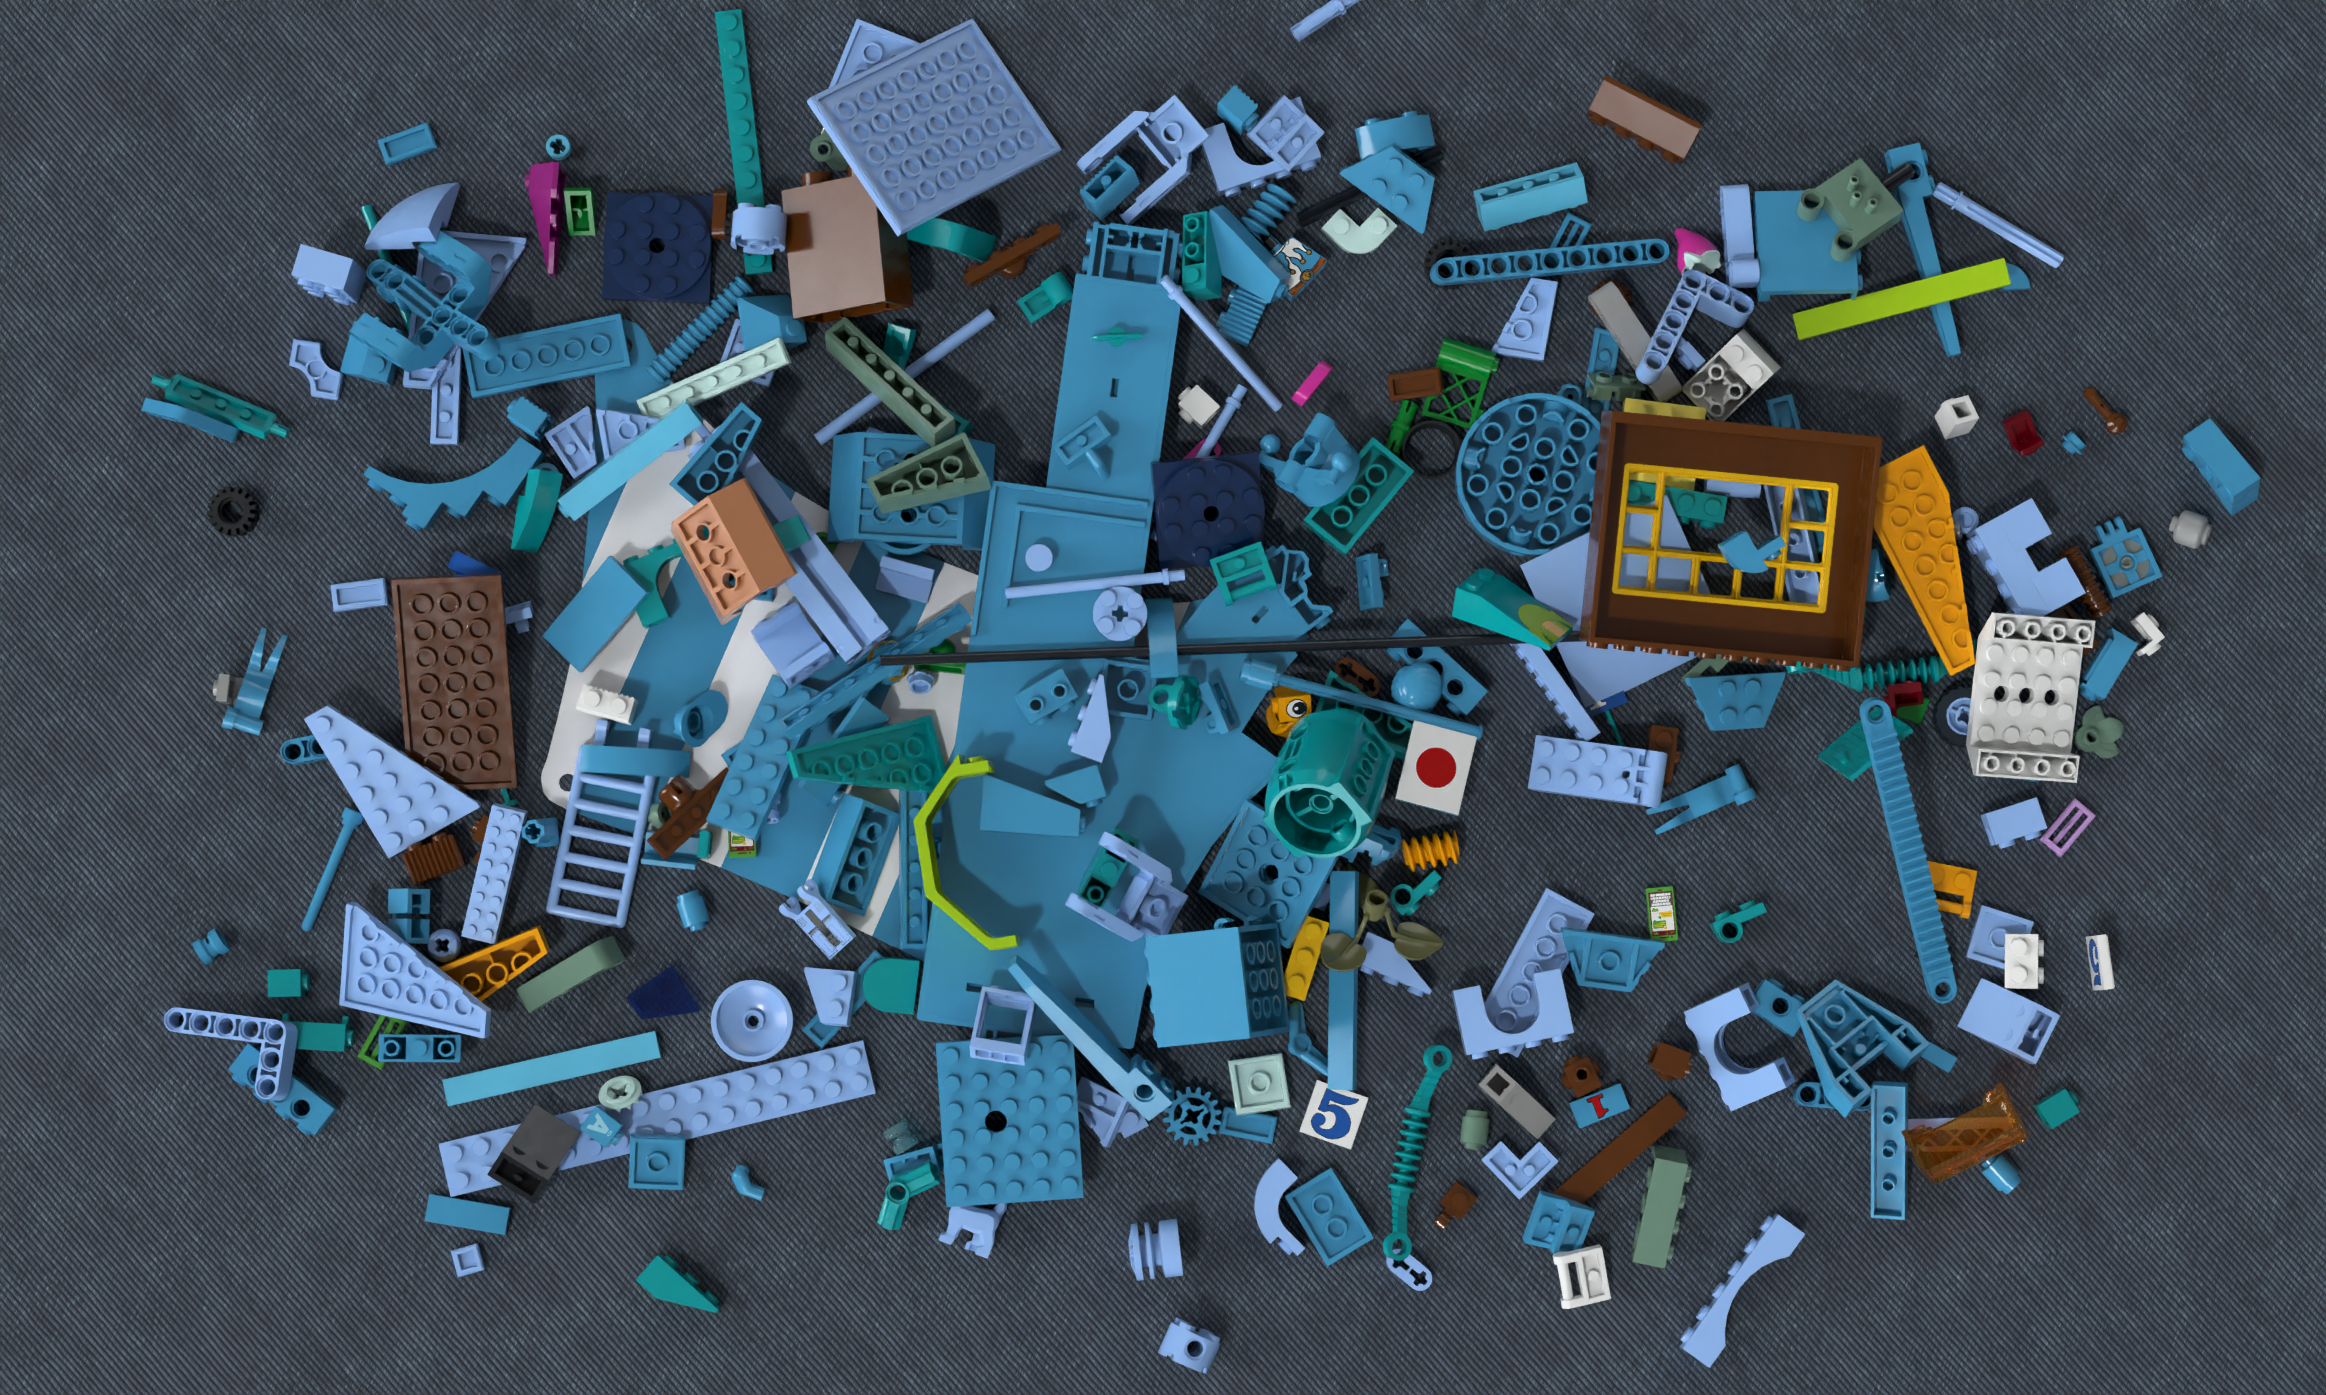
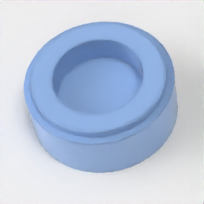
M1961 507L1952 514L1956 524H1961L1962 535H1966L1977 528L1979 518L1973 509Z
M1042 544L1031 546L1025 556L1027 566L1035 572L1047 570L1053 560L1051 550Z

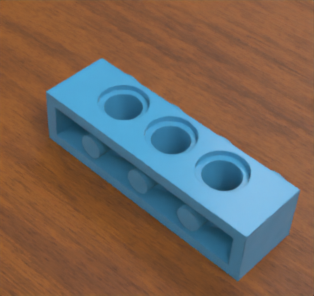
M1407 619L1391 637L1427 635ZM1420 647L1422 655L1418 659L1410 658L1407 654V648H1388L1386 650V653L1396 662L1401 659L1407 666L1419 662L1439 664L1442 669L1440 675L1442 682L1441 696L1448 702L1446 707L1457 717L1460 714L1465 717L1488 692L1440 647ZM1457 681L1460 683L1462 691L1459 695H1452L1448 692L1447 685L1449 682Z
M248 1043L228 1070L234 1074L231 1078L243 1087L248 1084L255 1090V1071L258 1069L261 1049L254 1043ZM274 1059V1065H275V1067H276L279 1062H277V1061ZM293 1073L289 1093L284 1099L280 1101L260 1098L256 1091L253 1093L262 1102L267 1103L270 1101L277 1107L275 1111L283 1118L288 1120L291 1117L299 1124L296 1127L307 1136L311 1134L320 1135L339 1110L337 1106ZM272 1082L270 1085L271 1094L275 1090L274 1082ZM302 1100L307 1101L310 1105V1110L305 1116L301 1115L298 1111V1104Z

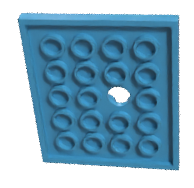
M1064 1033L1031 1036L1025 1066L972 1058L969 1048L971 1040L936 1042L946 1207L1084 1198L1074 1044ZM1022 1036L988 1039L1021 1044ZM992 1111H1000L1006 1116L1007 1124L999 1132L989 1130L985 1124L986 1116Z

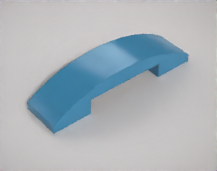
M1172 597L1145 598L1151 678L1178 677L1176 629Z
M581 745L580 772L672 778L681 775L684 778H689L691 751Z

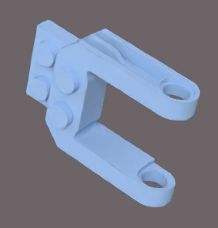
M1176 95L1172 96L1155 112L1134 111L1089 150L1076 164L1085 175L1089 174L1138 132L1139 137L1160 162L1169 168L1165 174L1135 199L1137 202L1123 214L1119 215L1127 225L1136 222L1191 174V153L1211 137Z
M1104 831L1098 844L1140 869L1139 873L1135 875L1122 899L1116 916L1089 903L1074 893L1070 894L1065 905L1131 942L1142 938L1144 934L1148 937L1168 935L1188 895L1170 885L1172 883L1170 868Z

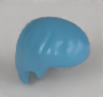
M1419 662L1411 666H1404L1398 670L1393 678L1391 697L1396 705L1429 713L1441 698V678L1438 671L1430 664Z

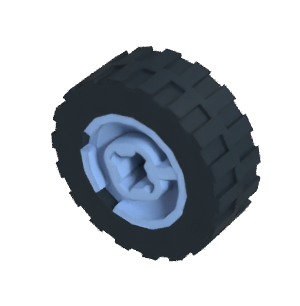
M1958 687L1944 693L1937 700L1936 706L1932 711V724L1935 726L1936 734H1939L1940 739L1948 742L1951 746L1966 747L1972 687Z

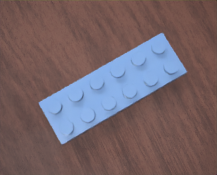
M1548 888L1544 890L1484 1002L1486 1015L1496 1029L1504 1033L1515 1034L1524 1031L1532 1024L1537 1014V999L1531 974L1559 968L1561 974H1563L1569 963V957L1562 938L1561 927L1586 930L1594 913ZM1525 1043L1514 1045L1515 1051L1507 1053L1518 1058Z

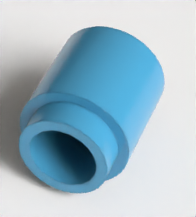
M698 890L677 896L679 903L676 905L684 929L690 928L691 932L706 928L705 922L710 921L703 896H699Z
M1992 1153L1981 1163L1983 1166L1981 1173L1998 1191L2002 1190L2005 1194L2011 1192L2022 1180L2018 1176L2019 1172L2001 1153L1996 1156Z

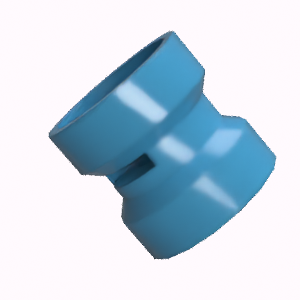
M216 928L209 931L206 938L197 939L192 943L195 952L206 965L212 963L218 954L224 955L230 951L227 941Z

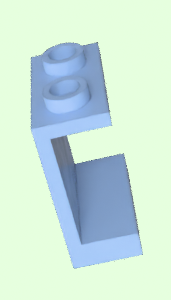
M796 601L782 606L777 614L769 619L761 620L751 630L755 641L789 689L835 660L831 649L818 636L803 615Z

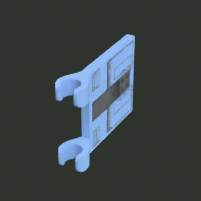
M809 879L805 882V886L809 888V891L802 885L798 888L797 893L801 898L812 903L801 912L798 900L795 897H790L786 902L791 908L783 903L780 905L779 911L784 916L794 919L822 952L831 959L856 937V934L822 898L816 882Z

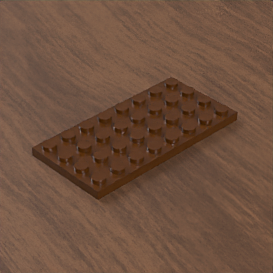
M502 573L392 578L391 585L405 753L423 767L426 766L443 777L448 783L460 788L459 790L517 788L518 773Z

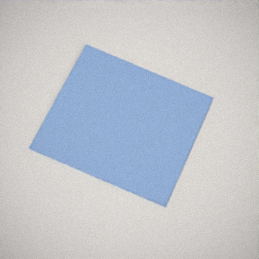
M1664 495L1659 547L1662 549L1691 551L1667 495ZM1655 500L1644 506L1653 507L1655 505ZM1627 513L1623 544L1649 547L1653 516ZM1590 532L1520 565L1535 599L1573 625L1572 631H1580ZM1622 554L1619 585L1646 587L1649 557L1647 555ZM1658 557L1655 588L1687 592L1689 589L1691 560ZM1700 571L1698 592L1711 594ZM1586 641L1559 642L1556 645L1585 707L1623 690L1626 692L1696 658L1694 652L1690 651L1689 657L1667 654V649H1662V654L1645 653L1640 651V647L1636 646L1635 652L1613 649L1614 644H1608V649L1591 648L1586 646Z

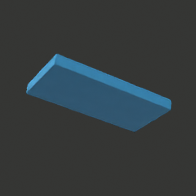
M609 556L543 634V637L578 672H584L650 592L614 556Z

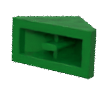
M564 188L568 235L595 236L596 194L593 189Z

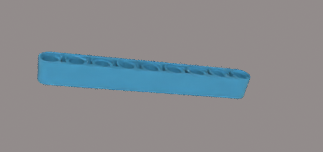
M1646 239L1450 257L1436 262L1430 269V277L1435 284L1445 286L1649 267L1658 265L1666 260L1670 249L1668 244L1662 239ZM1651 246L1659 249V259H1655L1650 255L1649 248ZM1625 248L1633 252V261H1628L1624 258L1623 250ZM1598 251H1603L1607 254L1608 261L1606 264L1598 261ZM1572 253H1576L1581 257L1582 262L1580 266L1572 264L1570 260ZM1545 256H1551L1555 260V267L1553 269L1546 267L1544 263ZM1519 258H1524L1528 261V271H1523L1518 267ZM1495 260L1502 264V273H1495L1492 270V261ZM1466 263H1471L1476 267L1475 276H1470L1465 272ZM1440 265L1446 266L1449 269V278H1442L1439 275L1438 267Z

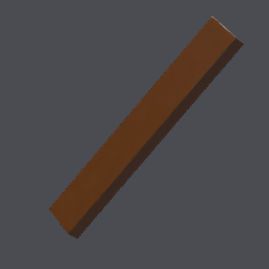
M1668 1093L1553 1191L1552 1194L1583 1204L1687 1115V1113Z

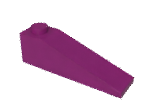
M559 162L531 165L530 173L525 175V189H529V197L548 274L551 278H557L564 188L566 183V172Z

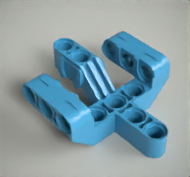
M439 231L436 241L421 242L418 245V251L425 258L459 278L442 301L425 288L427 284L422 279L414 275L411 276L402 267L396 264L393 266L382 259H377L369 264L366 275L377 286V293L390 304L393 301L396 302L401 311L411 310L424 323L409 341L395 327L389 328L377 316L373 318L368 313H363L349 330V333L360 343L406 372L438 365L455 343L485 361L492 360L499 354L500 343L484 326L474 321L475 317L488 303L492 267L477 252L442 231Z

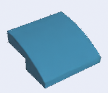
M1539 1191L1522 1239L1525 1244L1548 1248L1552 1254L1581 1249L1595 1210L1574 1200Z

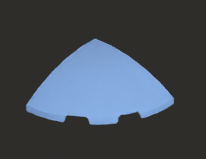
M447 183L430 187L398 203L373 228L365 243V249H415L417 242L436 241L440 228L447 227L460 188L459 183Z

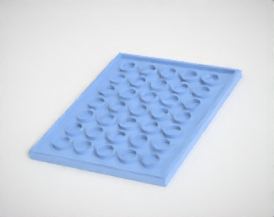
M973 18L810 97L807 101L897 236L1053 157L1062 150Z

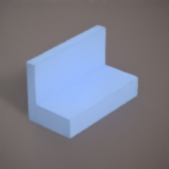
M882 556L879 565L881 569L875 590L927 604L936 574L935 570Z

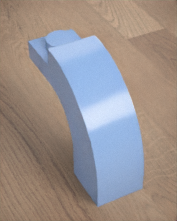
M1277 1158L1264 1172L1258 1183L1254 1199L1255 1216L1262 1234L1270 1244L1279 1237L1281 1241L1278 1244L1288 1255L1294 1252L1298 1256L1305 1247L1283 1226L1278 1213V1205L1282 1194L1298 1178Z

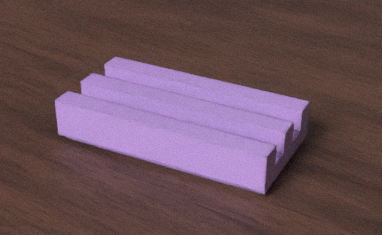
M2074 798L2039 840L2046 844L2050 850H2053L2058 857H2062L2096 815ZM2076 806L2078 808L2077 812L2052 841L2048 838ZM2084 813L2087 817L2060 848L2056 846Z

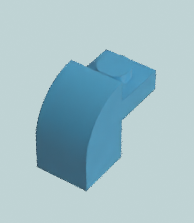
M1739 531L1717 546L1729 565L1736 570L1747 573H1760L1768 570L1763 559L1766 558L1767 561L1776 558L1782 553L1780 549L1785 547L1786 544L1781 536L1774 535L1755 547L1746 531Z

